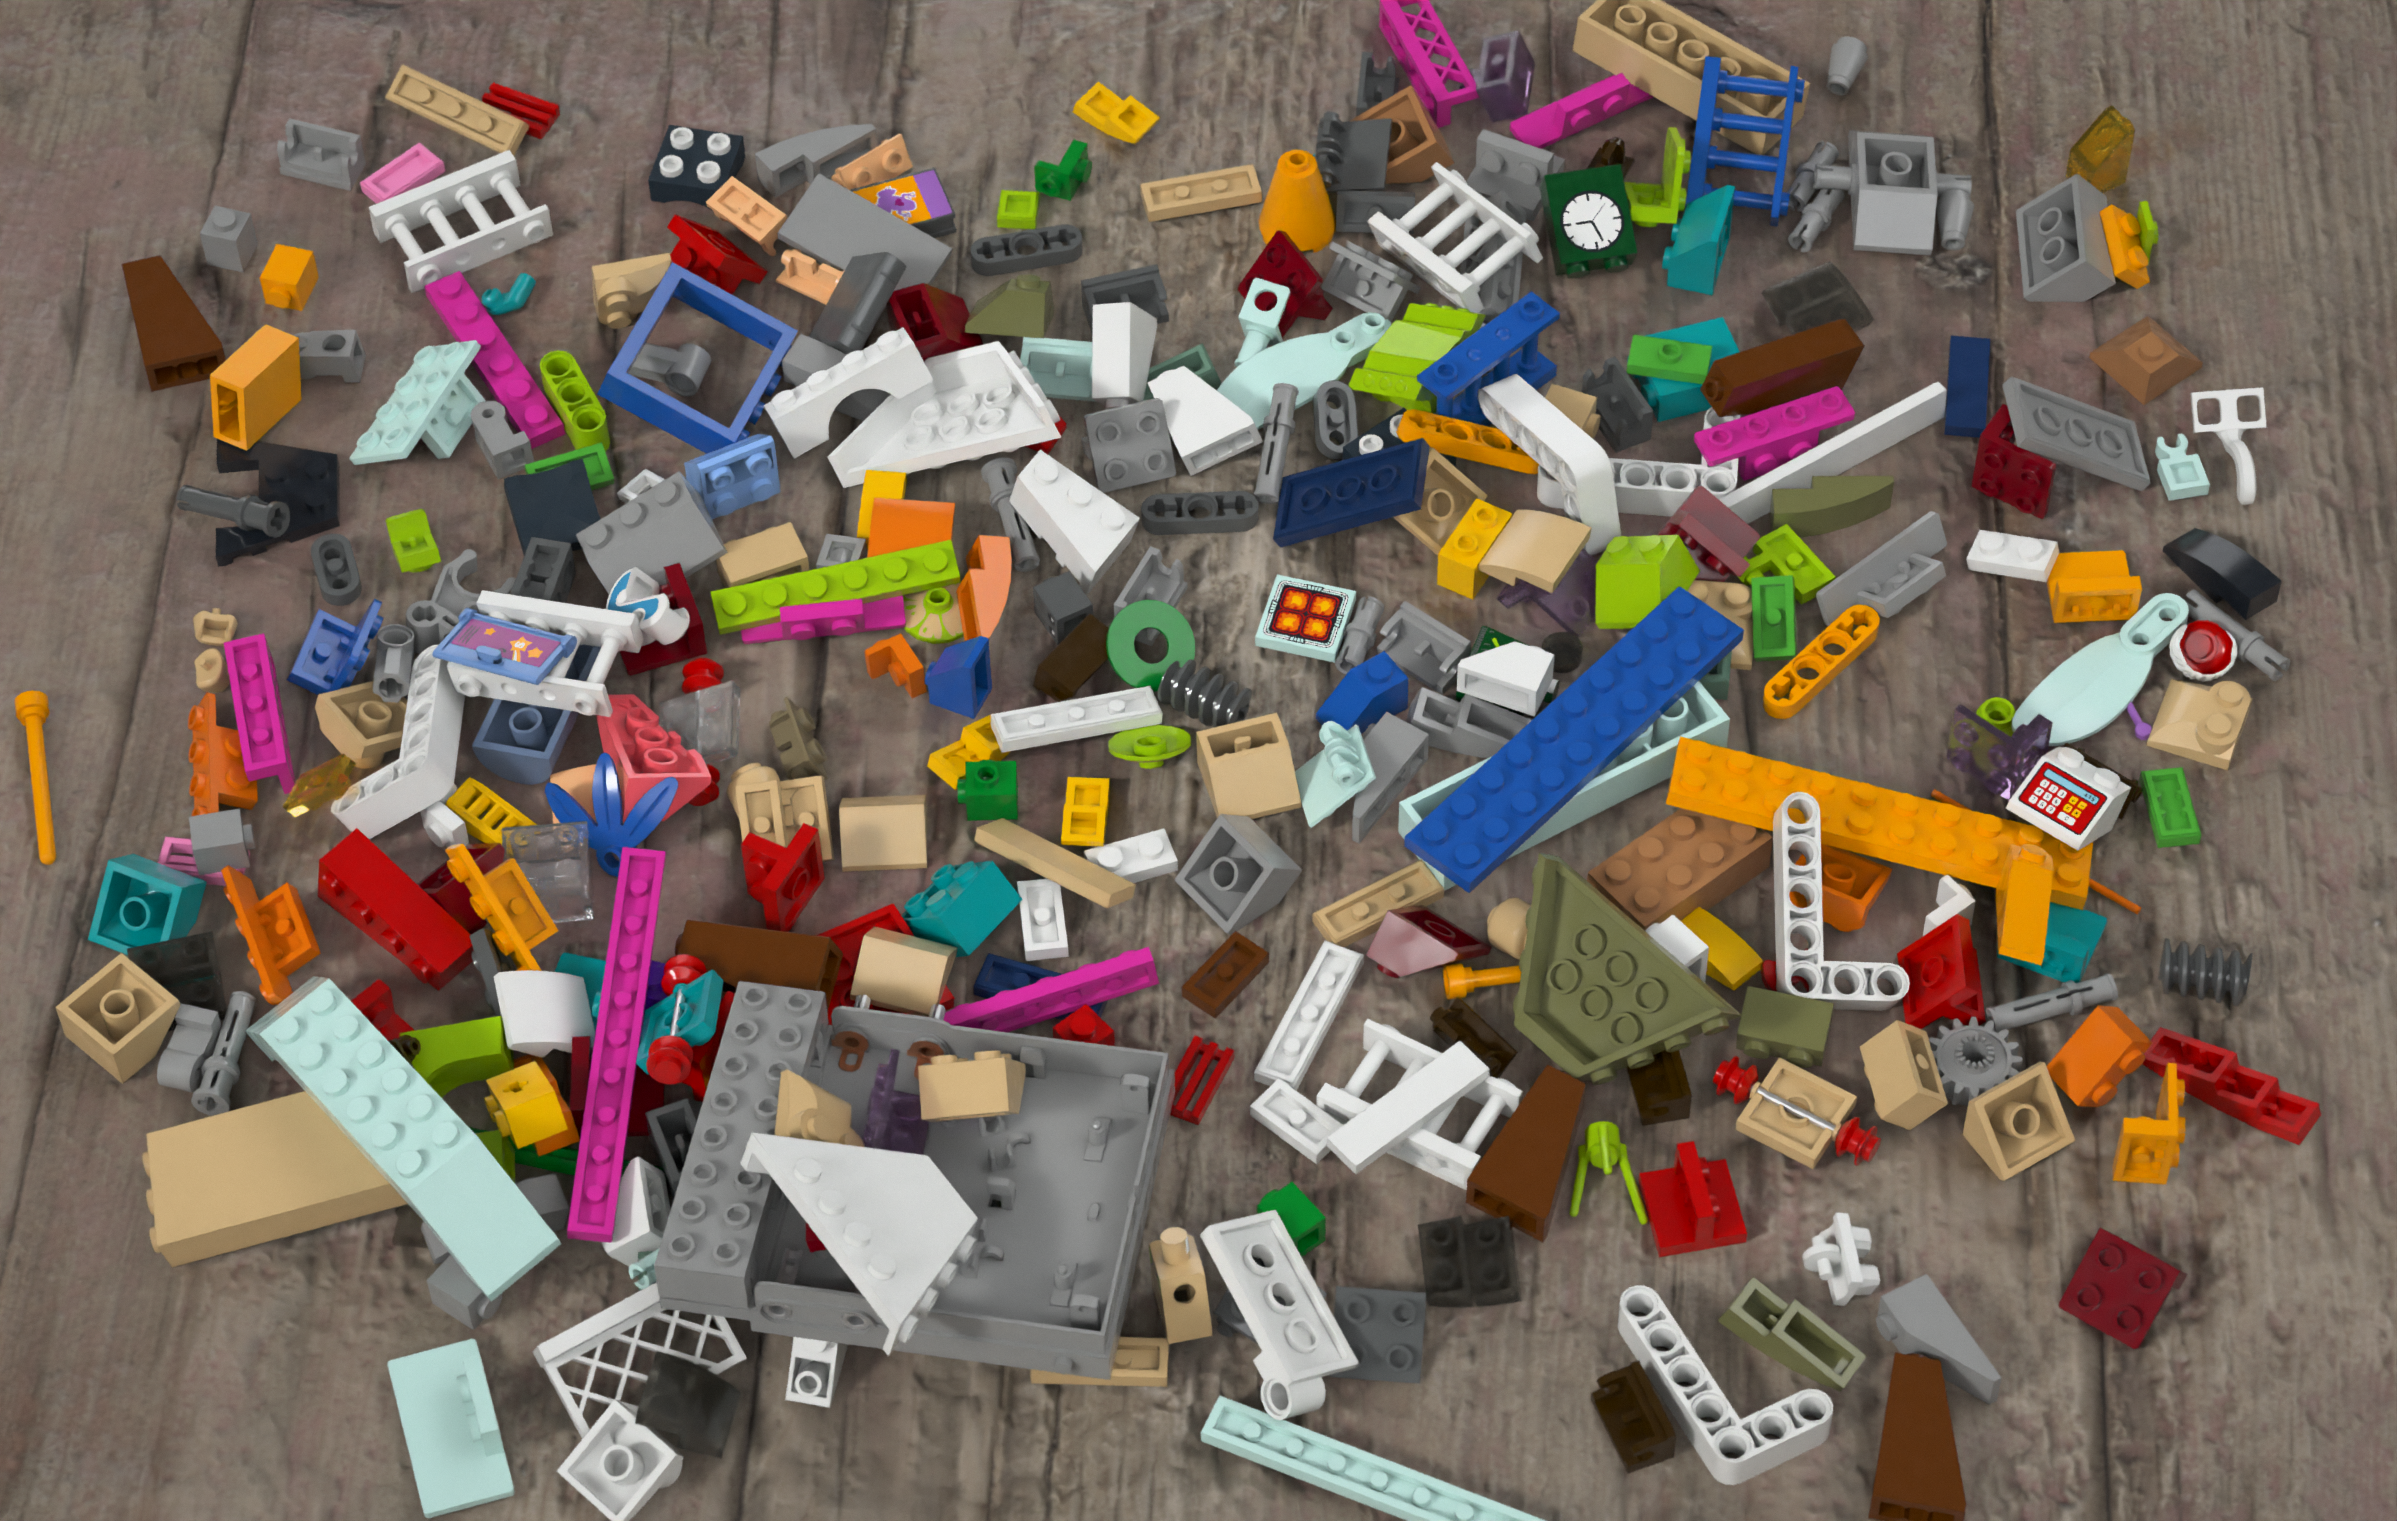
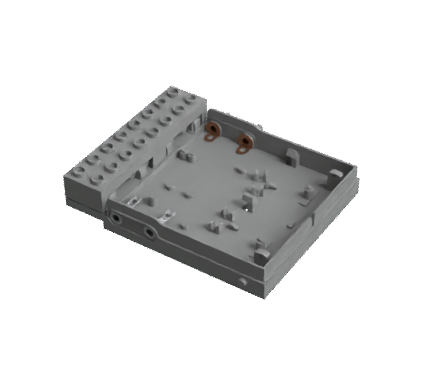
M739 981L654 1264L661 1308L750 1320L751 1331L883 1349L890 1330L828 1250L809 1251L805 1241L806 1221L770 1174L745 1171L740 1164L751 1132L775 1135L780 1076L782 1071L789 1070L851 1104L852 1129L861 1137L864 1147L929 1156L978 1218L971 1235L977 1239V1243L970 1257L965 1263L956 1262L958 1269L946 1290L938 1287L936 1291L939 1292V1295L926 1317L921 1314L917 1316L919 1323L907 1344L899 1341L893 1349L894 1351L1110 1380L1175 1094V1070L1169 1069V1053L953 1026L943 1020L946 1010L940 1004L938 1006L936 1004L932 1005L929 1017L870 1010L871 1000L867 995H863V997L858 995L854 1007H835L831 1016L832 1025H828L825 992ZM1001 1051V1054H1011L1012 1060L1025 1063L1026 1074L1019 1114L941 1122L922 1120L918 1066L931 1065V1057L957 1055L958 1058H968V1061L975 1060L974 1053ZM992 1200L1001 1201L1002 1208L990 1207Z

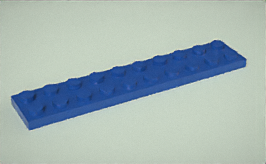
M1679 586L1405 836L1404 846L1466 892L1470 893L1743 640L1744 629Z

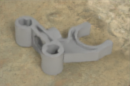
M464 550L458 558L443 567L431 601H417L407 609L406 624L414 632L415 653L420 654L426 648L440 644L459 623L458 616L466 608L475 609L480 614L476 603L480 594L471 593L459 585L464 577L476 572L478 569L477 554L474 550ZM508 578L502 587L494 592L510 594L516 578Z

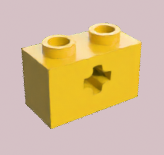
M1476 498L1438 553L1437 585L1473 600L1490 576L1478 570L1479 563L1507 525L1513 513Z
M536 1061L486 1080L491 1094L484 1097L488 1113L493 1123L496 1122L502 1138L510 1136L517 1149L568 1130L555 1090Z

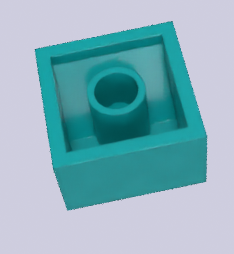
M1726 185L1687 203L1682 219L1677 218V223L1673 224L1671 241H1675L1674 246H1666L1662 269L1668 270L1667 286L1713 295L1730 241L1735 186Z
M136 854L109 859L88 940L157 967H166L197 921L207 881Z

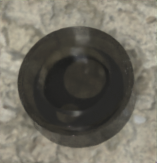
M1555 632L1544 639L1542 649L1554 654L1553 672L1568 673L1579 667L1582 662L1583 645L1578 637L1568 632Z

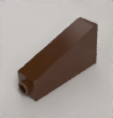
M159 255L122 263L151 392L210 379V374L226 361L222 343L163 258Z
M1838 319L1714 360L1700 391L1718 417L1753 414L1836 386L1842 390L1865 345L1846 319Z
M686 920L683 934L678 936L675 944V955H692L704 963L707 972L713 969L724 980L722 991L726 993L727 991L735 993L739 981L825 992L827 1013L843 953L830 937Z
M1547 1064L1468 1177L1466 1203L1543 1243L1549 1233L1584 1109L1586 1084L1579 1079L1571 1077L1565 1071H1559Z
M1895 1353L1868 1518L1883 1521H1964L1966 1499L1941 1361L1929 1359L1919 1353Z

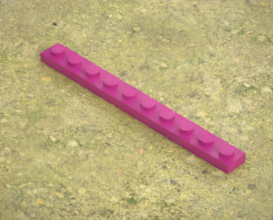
M622 848L567 1227V1239L612 1243L637 1069L636 1059L643 1026L666 851Z

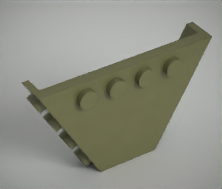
M1539 853L1538 862L1532 872L1534 890L1532 903L1526 914V927L1528 929L1526 944L1519 960L1521 979L1519 992L1516 994L1513 1002L1514 1026L1566 1073L1575 1079L1591 1081L1592 1085L1605 1084L1618 1077L1616 1072L1629 1066L1630 1069H1636L1646 1066L1655 1060L1653 1055L1663 1050L1675 1052L1684 1049L1692 1044L1690 1038L1704 1033L1705 1036L1720 1033L1729 1028L1728 1021L1742 1016L1558 856Z

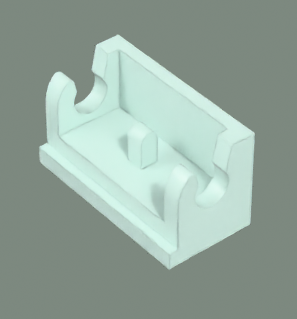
M1023 338L1020 361L1024 367H1027L1035 383L1039 384L1046 397L1095 401L1092 399V342L1052 338Z

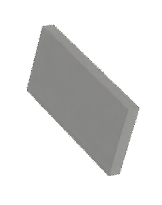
M818 173L778 231V239L799 249L820 263L840 271H845L851 258L854 256L889 252L907 266L894 291L920 283L931 285L952 255L951 247Z
M2010 377L2002 384L2018 447L2141 492L2151 484L2134 421L2015 377Z

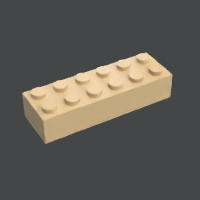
M1597 0L1578 17L1573 45L1574 52L1615 75L1623 73L1630 84L1696 121L1706 56L1721 58V70L1728 71V75L1789 82V71L1661 0ZM1805 81L1802 103H1794L1791 128L1804 115L1810 83ZM1725 90V94H1717L1716 108H1723L1722 112L1784 119L1787 97ZM1720 128V132L1716 131L1757 155H1764L1781 139V135L1727 128Z

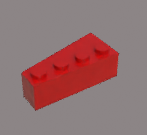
M358 828L319 859L317 896L410 968L419 981L425 984L428 982L439 991L473 962L472 951L474 949L469 937L471 934Z

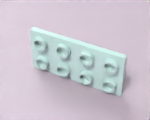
M473 340L422 348L415 355L414 363L407 374L396 383L395 391L388 402L377 411L376 419L369 430L358 439L357 447L349 458L353 464L359 465L405 459L409 456L420 438L438 459L449 458L472 424V409L477 404L486 401L464 374L480 350V344Z
M468 1339L390 1360L388 1362V1369L424 1516L432 1518L513 1496L515 1491L476 1340Z

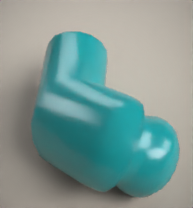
M521 273L509 292L501 294V291L497 288L486 290L481 298L482 303L486 306L487 312L496 316L521 309L536 285V281L532 276Z

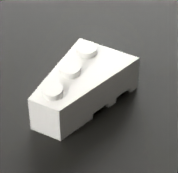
M1039 450L1018 475L1009 500L1038 538L1041 539L1043 537L1056 553L1055 559L1062 567L1067 566L1080 582L1079 586L1086 596L1129 545L1140 519L1042 450Z

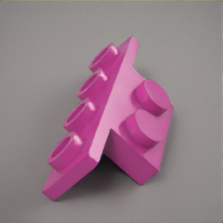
M1620 73L1512 121L1509 130L1517 141L1542 149L1647 101L1654 96L1630 84L1623 73Z
M1836 386L1696 432L1694 434V442L1709 466H1715L1738 458V472L1743 481L1757 476H1763L1818 446L1819 431L1853 420L1855 411L1840 387Z
M903 595L862 604V599L779 607L781 622L741 630L744 644L791 639L807 640L813 637L830 635L846 636L859 632L904 628L906 620Z

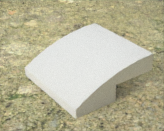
M533 970L498 972L494 976L508 1049L543 1058L552 1049L572 1053V1037L590 1036L593 1050L595 1030L583 977L559 972Z

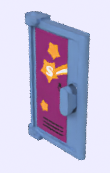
M466 608L458 616L459 623L435 648L432 655L438 659L539 685L563 656L565 658L570 656L576 648L577 638L569 634L562 636L479 614L475 609Z

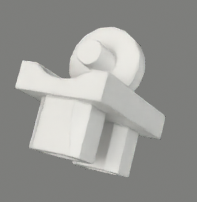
M1836 1212L1833 1216V1225L1812 1238L1813 1246L1803 1253L1802 1258L1806 1269L1819 1272L1820 1279L1828 1281L1833 1305L1845 1306L1853 1295H1871L1879 1285L1880 1277L1877 1267L1860 1264L1858 1257L1864 1258L1870 1251L1872 1241L1869 1229L1851 1226L1848 1213Z

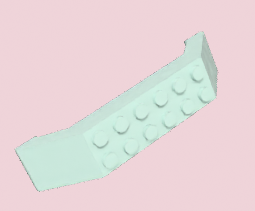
M313 976L245 1030L248 1036L271 1061L277 1060L422 1218L461 1266L466 1275L491 1302L561 1245L558 1237L477 1135L330 978Z

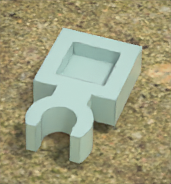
M2178 434L2175 448L2168 447L2163 437L2157 438L2155 454L2159 459L2157 472L2169 501L2208 495L2210 483L2199 455H2186L2188 440L2184 434Z

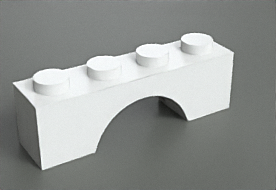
M902 327L897 331H889L883 334L876 343L862 351L857 350L847 354L842 359V362L828 370H820L813 373L805 383L796 388L778 393L764 407L783 442L795 459L829 439L831 415L837 405L850 394L864 389H879L890 393L899 400L933 381V378L914 342Z

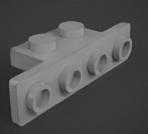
M1930 511L1819 590L1816 597L1824 624L1829 626L1846 609L1859 604L1867 605L1873 608L1878 615L1889 618L1899 613L1904 606L1919 595L1928 592L1933 585L1946 577L1943 562L1931 558L1947 545L1939 514Z

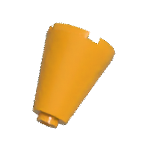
M1291 150L1284 153L1278 160L1259 216V230L1263 235V241L1266 245L1276 231L1280 230L1287 233L1300 251L1313 249V253L1326 247L1336 232L1335 214L1317 161L1307 151Z

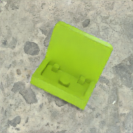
M1668 127L1661 184L1624 182L1631 221H1634L1639 226L1655 227L1658 223L1676 224L1678 211H1684L1686 189L1681 188L1682 175L1689 173L1691 154L1689 150H1685V139L1680 137L1676 127Z

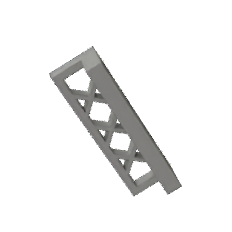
M1503 190L1486 198L1520 225L1526 223L1527 212ZM1474 215L1465 222L1463 241L1478 229L1479 219ZM1496 233L1485 243L1476 256L1475 251L1461 263L1460 274L1463 275L1465 272L1470 274L1508 241ZM1522 251L1479 286L1478 296L1484 306V309L1479 313L1486 314L1484 320L1492 321L1518 301Z

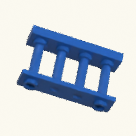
M1705 57L1685 208L1687 203L1720 189L1712 188V183H1706L1707 168L1715 169V165L1776 172L1774 195L1735 190L1733 206L1771 210L1770 226L1778 227L1779 215L1787 216L1790 193L1783 192L1793 110L1795 102L1802 103L1805 80L1798 79L1799 67L1791 66L1789 82L1728 75V71L1721 70V58ZM1725 90L1787 97L1784 119L1722 112L1723 108H1716L1717 94H1725ZM1720 128L1781 135L1779 157L1717 150L1718 146L1711 145L1712 131L1720 132Z
M1531 291L1419 373L1417 381L1437 396V408L1434 414L1490 426L1492 423L1484 415L1479 404V389L1513 374L1519 375L1536 391L1556 376L1557 365L1537 351L1538 334L1560 318V313ZM1522 347L1520 351L1510 357L1513 352ZM1493 368V371H1491L1482 378V375H1484L1486 372ZM1465 389L1463 393H1461L1459 396L1453 399L1455 395H1457L1459 392Z

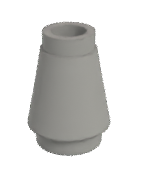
M1841 37L1831 47L1826 87L1833 94L1846 95L1868 59L1866 45L1857 38Z
M1945 191L1940 195V199L1936 204L1941 245L1947 250H1959L1965 246L1966 236L1974 211V203L1971 201L1970 195L1965 191Z

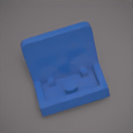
M374 598L357 627L319 609L313 618L287 681L317 695L350 687L357 671L361 670L370 652V649L367 648L368 644L376 636L384 617L378 615L382 602Z

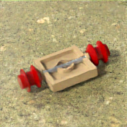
M1734 1056L1730 1062L1723 1060L1719 1065L1713 1078V1083L1718 1085L1716 1094L1721 1096L1727 1090L1734 1093V1104L1736 1105L1749 1098L1751 1099L1737 1119V1131L1811 1169H1814L1832 1140L1835 1141L1836 1155L1841 1157L1847 1151L1854 1154V1165L1859 1166L1863 1160L1870 1162L1875 1156L1881 1142V1138L1876 1136L1877 1126L1874 1125L1865 1131L1860 1128L1859 1117H1854L1845 1122L1856 1105L1857 1096L1780 1057L1762 1083L1758 1082L1757 1066L1753 1064L1747 1070L1739 1067L1740 1058L1738 1056Z

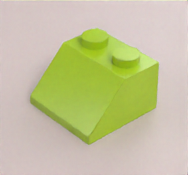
M1679 535L1614 537L1609 542L1605 552L1596 564L1595 623L1599 629L1634 628L1679 586L1688 591L1700 570Z

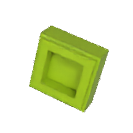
M1001 190L997 213V228L1036 229L1040 203L1039 192Z

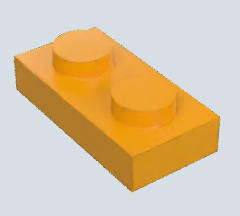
M2111 204L2099 212L2113 273L2118 279L2139 289L2150 282L2146 268L2148 258L2141 247L2139 233L2141 232L2140 225L2131 213H2126Z

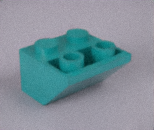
M969 861L961 865L947 864L932 875L931 881L933 883L924 892L917 893L905 903L904 909L906 911L901 916L915 937L957 947L956 957L969 956L1023 899L993 861L977 863Z

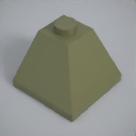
M1029 274L1019 275L1017 279L1011 278L976 302L965 324V333L1044 339L1054 316L1051 282L1040 281L1039 276Z

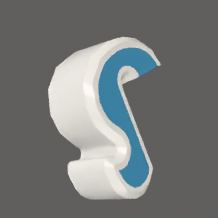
M634 567L624 572L615 582L609 594L606 609L636 614L644 638L642 646L650 644L655 640L663 645L679 640L689 627L690 616L687 609H670L667 595L664 593L659 594V583L637 567Z

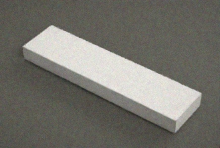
M1151 686L991 714V727L1000 750L1004 753L1162 724L1163 713Z
M1324 940L1254 1071V1081L1271 1086L1280 1078L1297 1091L1364 964L1363 954Z
M1459 1041L1327 1137V1147L1357 1174L1489 1077V1068Z

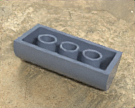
M579 645L565 678L586 681L601 647ZM494 699L473 742V751L478 760L487 769L506 780L528 785L543 783L549 779L579 712Z

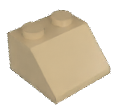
M120 953L58 1004L56 1010L65 1036L123 1084L156 1056L176 1016L180 1002L130 959Z

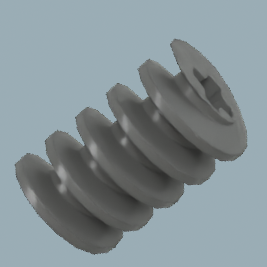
M1192 659L1188 660L1182 667H1180L1179 661H1175L1167 668L1158 689V700L1161 703L1171 704L1176 711H1185L1188 717L1192 719L1199 718L1203 725H1213V728L1244 721L1252 697L1251 689L1244 688L1237 696L1238 683L1235 681H1230L1223 689L1224 676L1220 673L1216 674L1209 682L1210 669L1204 666L1197 674H1194L1196 662Z
M2165 938L2158 980L2162 983L2164 994H2169L2173 985L2177 983L2179 984L2181 997H2186L2191 987L2195 986L2199 1000H2203L2209 989L2214 990L2216 1003H2221L2226 993L2230 992L2233 1006H2238L2244 995H2246L2253 954L2251 953L2245 963L2242 964L2240 952L2233 950L2227 961H2224L2222 949L2216 947L2211 956L2207 958L2205 946L2198 944L2193 954L2189 955L2188 945L2185 941H2181L2175 952H2172L2170 940Z

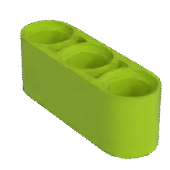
M556 350L547 353L540 361L544 393L564 424V430L574 448L578 450L602 443L606 452L610 446L606 414L576 360L566 351Z

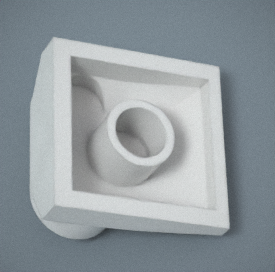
M614 1399L559 1467L557 1472L611 1521H630L659 1488L668 1487L677 1480L682 1470V1460L684 1457L644 1419L626 1405Z

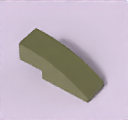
M1812 476L1811 489H1772L1769 514L1771 532L1787 524L1799 538L1826 534L1868 520L1891 507L1894 476Z
M1754 1277L1738 1291L1717 1320L1765 1355L1793 1371L1840 1392L1845 1388L1867 1357L1796 1299L1788 1305Z

